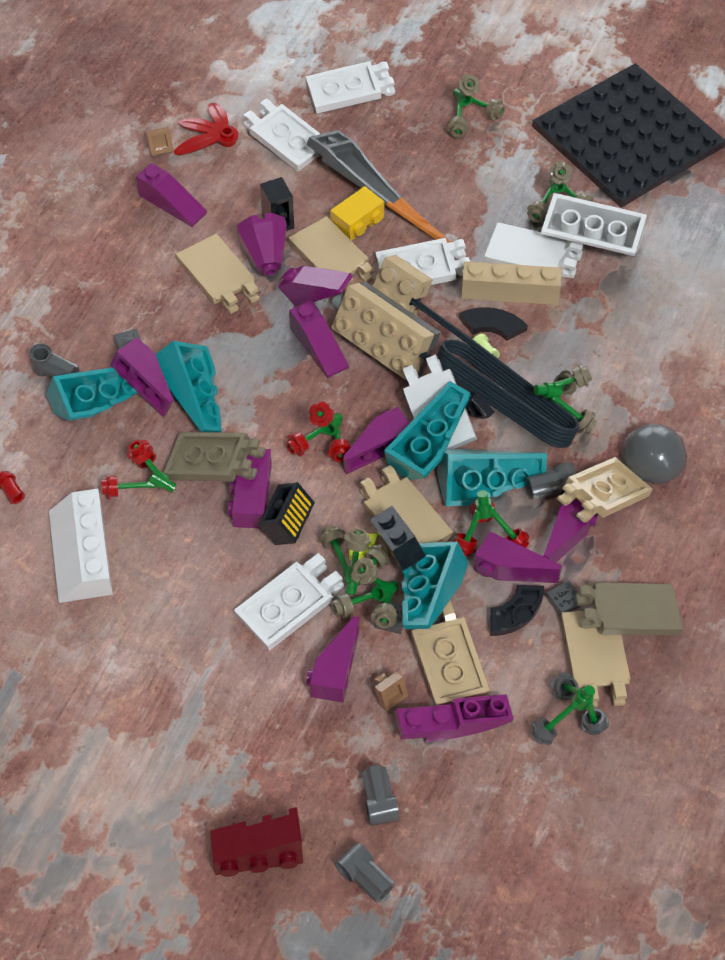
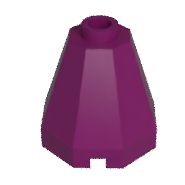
M266 213L264 214L265 218L259 219L258 215H252L237 224L239 242L257 272L266 276L274 275L282 267L286 240L285 217Z

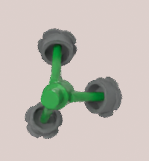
M563 672L558 677H554L551 688L553 689V695L557 699L561 700L564 698L568 700L572 698L571 704L552 721L541 718L538 722H532L533 730L531 735L539 744H552L553 738L557 736L555 726L575 709L580 711L587 710L582 716L583 722L581 727L583 731L589 732L591 735H598L606 730L609 726V720L606 719L607 715L602 710L593 707L594 687L587 685L584 688H578V683L574 677H571L569 673Z

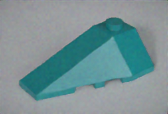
M113 368L53 376L46 392L54 414L68 421L94 417L138 394Z
M450 381L384 450L388 466L391 465L396 473L403 478L407 477L409 480L425 479L441 462L469 401L470 392Z
M446 449L437 470L444 505L470 506L475 502L477 493L481 490L487 491L488 497L494 498L503 492L527 486V477L546 473L547 453Z
M458 542L419 543L426 557L406 570H402L404 573V581L402 582V589L404 591V600L402 601L404 629H430L462 584L469 563Z

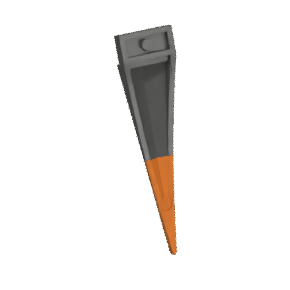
M339 130L309 137L307 146L313 149L317 155L323 156L322 161L359 187H367L381 198L385 205L436 240L446 238L396 192L354 140Z

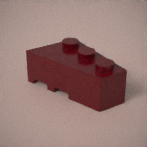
M297 807L288 809L289 815L273 819L271 814L262 816L263 822L247 826L246 822L243 821L210 830L215 875L231 877L244 871L261 873L268 870V868L281 867L283 869H291L298 864H303L302 839Z

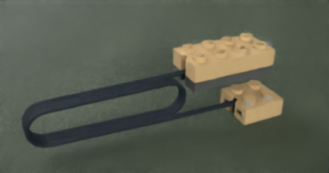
M392 255L384 258L373 286L366 281L348 286L345 293L337 295L332 299V305L337 310V315L331 328L405 380L407 378L403 368L413 365L414 369H416L418 376L423 374L427 365L426 358L431 357L427 351L434 349L441 333L417 317L419 311H423L465 342L452 339L442 342L437 357L440 360L443 371L450 369L456 382L473 393L479 392L489 405L543 442L559 448H567L572 444L580 428L577 419L557 403L551 401L550 398L535 395L534 386L472 338L420 302L421 298L427 295L433 279L399 256ZM453 354L459 355L466 359L468 362H470L472 365L478 368L481 372H483L493 381L488 379L486 376H484L483 374H481L480 372H478L477 370H475L474 368H472L467 363H465Z

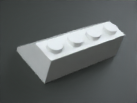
M554 193L541 234L635 256L645 231L647 215Z
M91 489L72 492L49 511L59 603L113 595L99 490Z

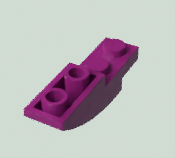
M507 694L453 699L450 705L397 709L395 712L400 739L424 738L425 743L477 734L508 724L514 720Z

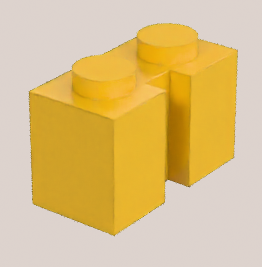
M364 186L331 209L330 220L352 241L357 236L364 234L367 225L371 227L374 224H378L384 218V201Z

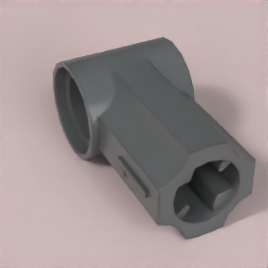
M36 344L29 351L31 367L36 375H47L52 378L53 376L79 372L78 365L53 353L46 344Z
M569 462L562 463L551 472L527 477L526 484L530 498L535 500L556 494L563 495L565 491L562 488L568 477L577 474L574 464Z
M375 765L362 771L367 796L366 809L370 826L399 821L397 800L395 795H392L387 768Z
M356 842L335 861V866L340 874L349 882L354 881L375 903L386 898L395 886V882L374 863L370 852L359 842Z

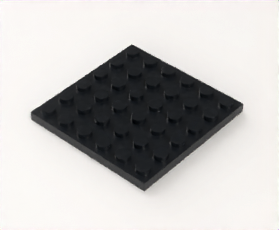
M636 63L537 117L532 122V127L621 208L725 147V139Z

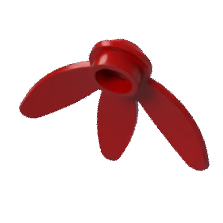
M210 103L208 105L209 114L213 122L200 118H187L178 122L183 128L205 134L194 136L180 144L174 150L175 155L189 154L216 142H219L223 147L235 145L239 133L236 128L229 126L227 113L221 105L217 103Z

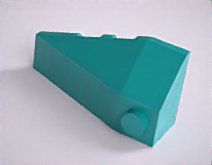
M172 341L155 354L168 388L201 432H222L220 409L217 403H215V395L218 393L217 386L213 385V376L216 375V371L208 346Z

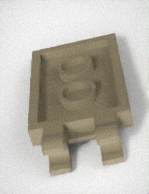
M180 432L163 473L169 476V480L234 481L236 475L252 480L255 479L258 470L257 468H250L252 461L246 459L247 455L254 458H263L266 448L258 447L260 439H250L247 433Z
M595 583L593 588L589 585H580V594H575L577 605H595V609L585 608L583 610L584 616L580 617L581 628H600L601 635L680 636L683 631L673 584Z

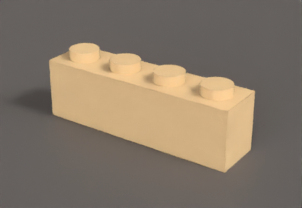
M464 261L462 299L559 305L562 268Z

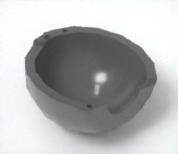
M653 423L641 426L627 436L622 446L620 459L625 466L643 481L661 484L669 482L680 475L686 467L687 453L683 439L674 430L667 426Z

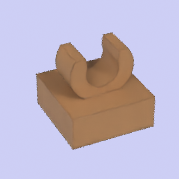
M168 127L146 131L151 156L174 151Z
M398 672L393 673L389 677L381 673L374 678V681L378 684L374 687L378 701L384 710H390L408 697L404 679Z

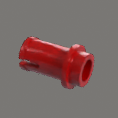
M3 471L0 473V489L4 491L11 504H18L25 498V494L16 483V476L9 471Z

